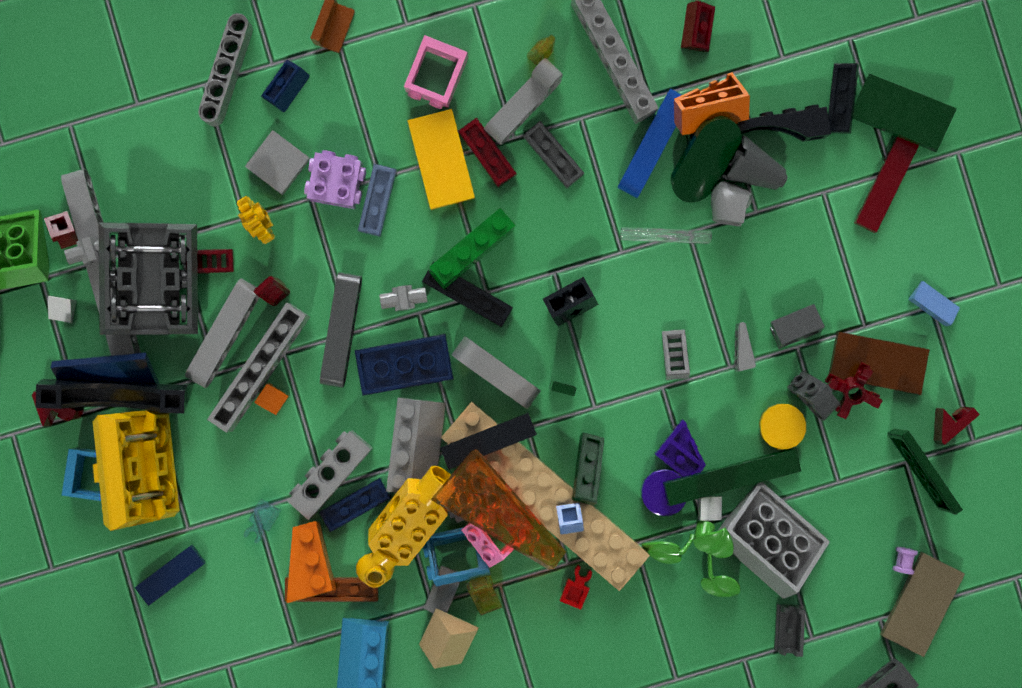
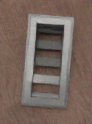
M744 322L737 323L735 327V372L756 367L746 323Z
M685 329L662 331L666 380L689 378L690 369ZM681 338V342L668 343V339ZM681 348L682 351L669 352V349ZM682 357L683 360L670 362V358ZM683 367V370L671 371V368Z

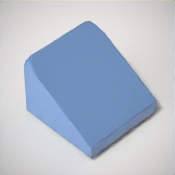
M580 503L556 506L560 534L584 530Z

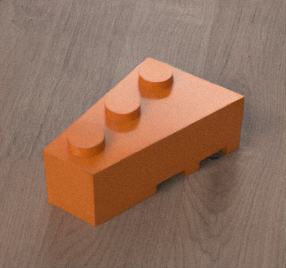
M734 73L726 74V79L718 83L716 80L709 82V87L701 91L696 88L675 98L674 123L680 133L686 135L694 134L703 122L708 119H714L717 116L728 117L735 123L749 120L750 95Z
M313 521L293 527L287 603L337 590L320 522Z

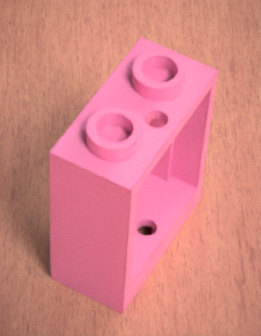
M424 35L404 85L408 96L418 101L421 98L428 100L431 106L442 109V107L449 108L467 63L468 52ZM426 52L457 63L444 96L414 85Z
M507 494L493 501L461 529L489 568L503 561L534 531ZM492 512L512 538L501 550L497 548L479 524Z

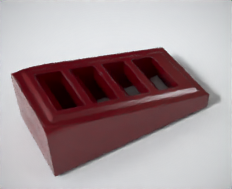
M233 249L197 250V274L234 272ZM185 253V267H186V270H187L186 253ZM221 254H226L225 268H222ZM202 255H207V268L202 267ZM212 255H216L217 268H212Z
M269 276L253 291L258 297L272 306H277L290 294V290L280 279Z

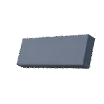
M377 164L373 165L358 232L381 237L397 172L396 169Z

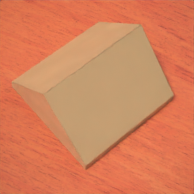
M436 608L419 645L434 669L461 664L478 631V627Z

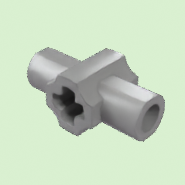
M96 236L83 238L76 242L77 247L64 250L69 265L81 261L84 265L99 263V240Z
M412 285L398 286L392 288L390 293L379 294L381 309L395 307V311L414 309L415 304L428 302L425 287L412 289Z

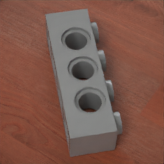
M353 430L348 433L344 431L335 441L338 445L333 450L328 449L321 456L320 459L323 462L317 468L313 466L306 473L305 477L307 480L302 486L298 483L289 493L292 497L287 502L308 520L317 513L373 449ZM345 449L350 453L348 462L340 460V450ZM325 467H331L334 470L335 475L333 479H327L324 476ZM311 484L316 485L319 489V494L316 497L311 496L308 492Z

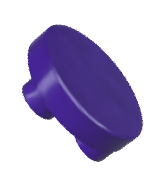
M659 469L650 473L643 481L640 488L642 501L652 513L659 516H671L678 513L686 504L684 502L673 506L667 505L662 482L681 478L678 473L668 469Z

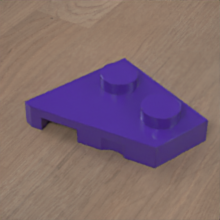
M681 419L655 452V455L682 477L700 473L706 464L697 449V445L690 434L686 422Z

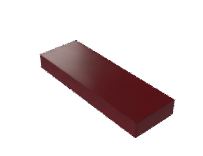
M477 118L458 130L460 136L498 188L517 175Z

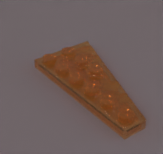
M477 449L469 453L430 499L548 570L554 569L566 553L565 549Z

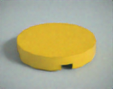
M776 404L770 406L762 414L759 421L760 434L769 446L776 449H790L797 446L803 440L806 433V421L803 414L796 407L789 404Z

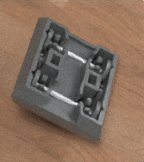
M98 222L100 335L198 334L197 224ZM111 234H118V246H116V235ZM179 235H186V247L185 236H181V247H179ZM116 252H118V267L115 270H110V261L111 263H116ZM179 253H181V264H185L186 253L187 270L179 269ZM111 288H117L119 306H117L116 294H112L111 297ZM182 288H187V306L186 294H181V306H179V290ZM117 311H119V323H117Z

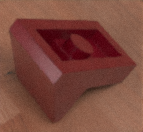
M34 391L32 398L36 407V391ZM78 407L64 409L36 408L42 426H51L56 415L63 420L71 421V419H80L84 412L83 409Z
M960 407L952 414V418L945 409L936 408L934 424L935 443L945 445L980 414L973 407Z

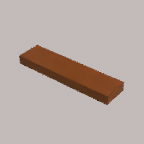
M289 577L285 578V602H287ZM334 577L337 590L296 602H378L379 587H369L359 577Z

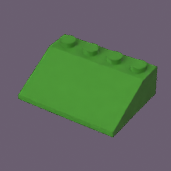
M38 209L0 216V290L49 281V258L41 211Z

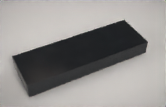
M834 63L828 111L831 133L851 134L859 70L858 63Z

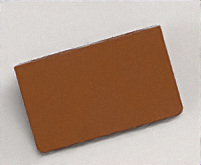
M325 0L310 37L312 42L317 46L340 53L355 15L354 9L338 4L337 0Z

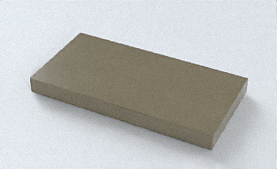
M920 552L912 568L914 574H909L880 635L924 657L965 573Z

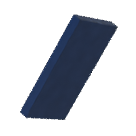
M446 334L354 350L362 396L454 379Z
M146 353L52 361L50 367L57 380L159 384Z

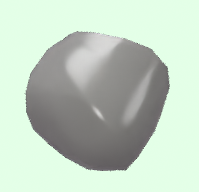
M721 181L714 187L711 194L712 220L721 224L741 227V224L744 223L746 209L752 201V192L736 184Z

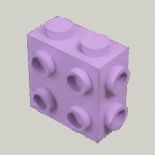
M322 150V154L315 152L314 158H311L309 162L311 177L310 181H306L304 194L307 195V199L311 202L356 209V204H360L362 198V191L359 190L360 182H364L366 176V168H363L364 164L358 160L359 157L345 154L343 158L336 156V153L332 151Z

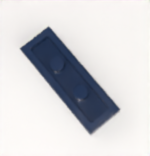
M378 478L323 509L319 514L329 532H332L391 499V496L386 491L381 478Z
M192 544L138 584L135 589L149 606L206 562Z

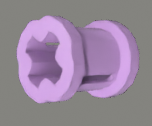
M896 547L898 552L897 560L892 570L913 575L914 557L918 554V551L905 547Z

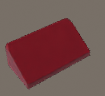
M698 0L687 4L681 48L709 52L715 6Z

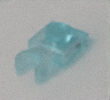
M261 499L248 519L254 524L245 530L244 537H248L250 532L254 531L257 534L254 543L260 542L263 538L262 530L270 531L282 510Z

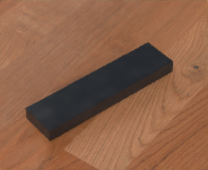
M429 269L422 280L424 284L500 327L504 325L513 309L512 306L461 277H458L445 289L432 277Z
M525 413L442 446L440 450L448 470L533 437L537 433L529 413Z

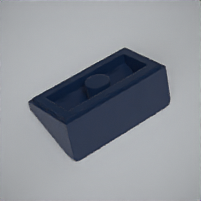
M286 60L261 97L280 111L285 112L310 76L301 67Z

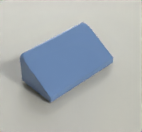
M924 281L919 283L908 299L944 326H951L960 307Z

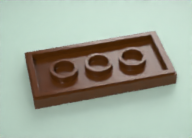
M837 332L829 373L845 380L848 377H854L860 363L863 362L873 370L871 377L865 383L866 385L921 395L930 349Z

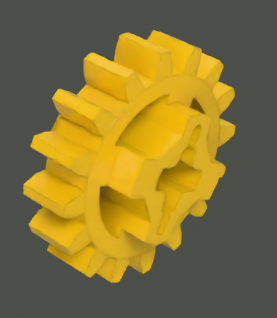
M247 195L238 200L237 205L241 212L238 216L246 231L253 238L257 236L263 244H267L275 239L271 229L274 225L260 203H254Z

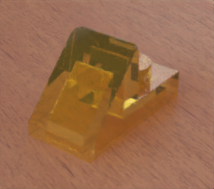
M490 575L479 577L466 583L468 592L480 615L502 608Z

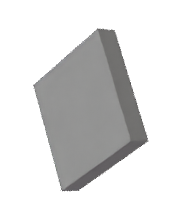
M272 130L245 167L280 194L284 195L310 158Z

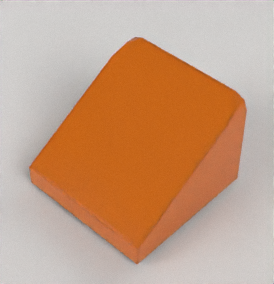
M267 383L254 403L277 415L289 395L271 383Z

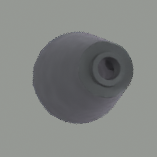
M742 135L740 147L721 178L777 190L785 185L788 175H786V169L749 138Z

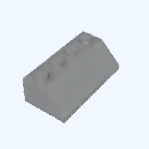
M398 398L387 492L397 493L407 478L422 479L431 466H438L446 403Z

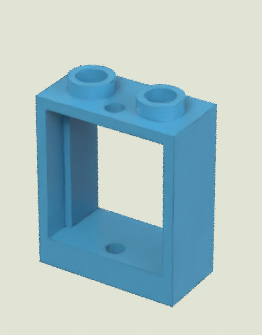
M84 448L68 449L62 496L101 501L99 491L80 489L85 456L96 458V450Z
M463 528L435 533L423 546L425 558L429 557L430 566H426L428 579L433 580L436 587L491 575L489 566L476 550L478 568L440 576L435 546L467 540V537L461 530Z

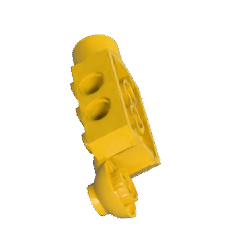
M431 466L422 479L407 478L373 522L368 531V545L372 553L364 555L358 560L356 565V573L363 583L369 587L377 588L388 582L394 573V567L408 566L448 516L447 500L458 487L457 481L448 471L439 466Z

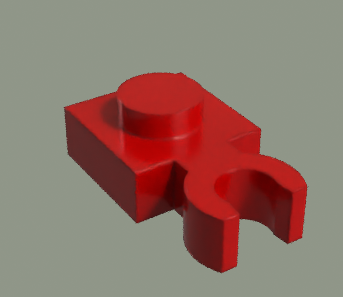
M577 565L574 569L575 579H567L559 601L581 610L590 589L589 586L584 584L591 579L592 570L589 569L585 576L579 575L581 566Z

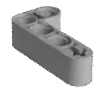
M544 58L532 71L531 78L484 127V130L500 145L505 143L558 87L562 81L563 74Z
M464 336L451 354L458 361L526 409L531 406L541 392L540 389L466 336Z

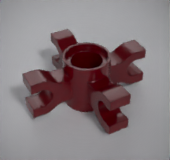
M861 362L855 376L848 377L845 380L831 373L826 377L825 382L828 383L827 385L831 389L838 390L844 394L839 401L840 405L835 409L838 412L837 416L846 419L851 407L862 402H866L877 409L883 402L879 398L880 395L864 388L866 381L873 373L869 365ZM852 388H859L856 393L849 394Z

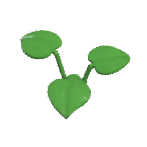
M699 521L696 525L695 534H690L688 542L682 549L672 542L642 543L641 545L653 559L661 563L674 564L681 561V555L686 553L693 542L695 547L700 551L706 552L708 557L709 578L701 580L702 588L707 593L718 597H731L740 593L741 587L736 580L727 576L715 577L712 572V555L718 558H726L733 554V541L726 528L714 532L715 525L713 523Z

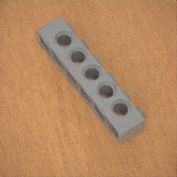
M571 0L572 8L634 123L637 124L656 114L658 106L602 1Z
M286 302L208 417V421L226 433L234 431L309 320V315L293 304Z

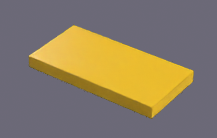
M452 109L407 120L430 209L434 210L475 199Z

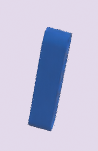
M669 89L617 187L618 189L635 198L639 197L676 128L674 123V99L682 94Z

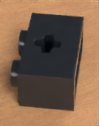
M584 277L543 298L549 313L558 327L599 305Z

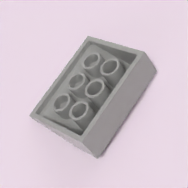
M763 482L757 483L718 529L719 531L726 528L734 545L733 555L783 599L798 594L830 542Z

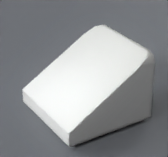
M48 296V319L72 323L77 300Z
M707 496L698 499V519L700 521L722 520V496Z

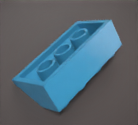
M354 618L342 619L337 688H384L389 621Z

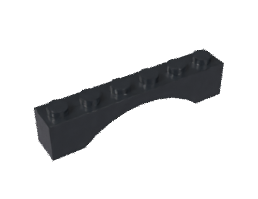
M818 104L806 106L805 110L796 111V108L782 110L781 114L774 115L770 111L761 113L759 117L751 118L749 115V120L736 123L740 128L741 134L770 130L788 134L802 142L825 139L831 135L827 107L819 108ZM686 134L687 145L694 134Z
M41 379L36 384V408L126 407L159 413L184 414L187 408V385Z

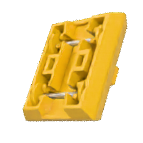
M144 410L97 415L93 421L97 463L93 464L94 482L99 483L104 525L110 531L174 517L180 509L169 413Z

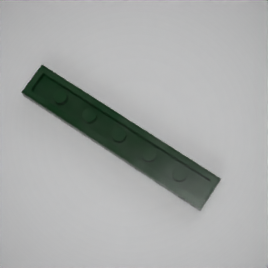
M792 448L662 483L667 505L673 506L801 472L797 449Z

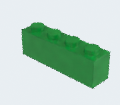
M499 208L429 267V273L443 289L447 288L514 231L516 225Z

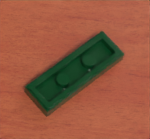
M552 381L549 386V390L570 396H575L577 389L574 386Z
M584 432L580 435L572 495L573 501L593 506L597 504L605 438Z

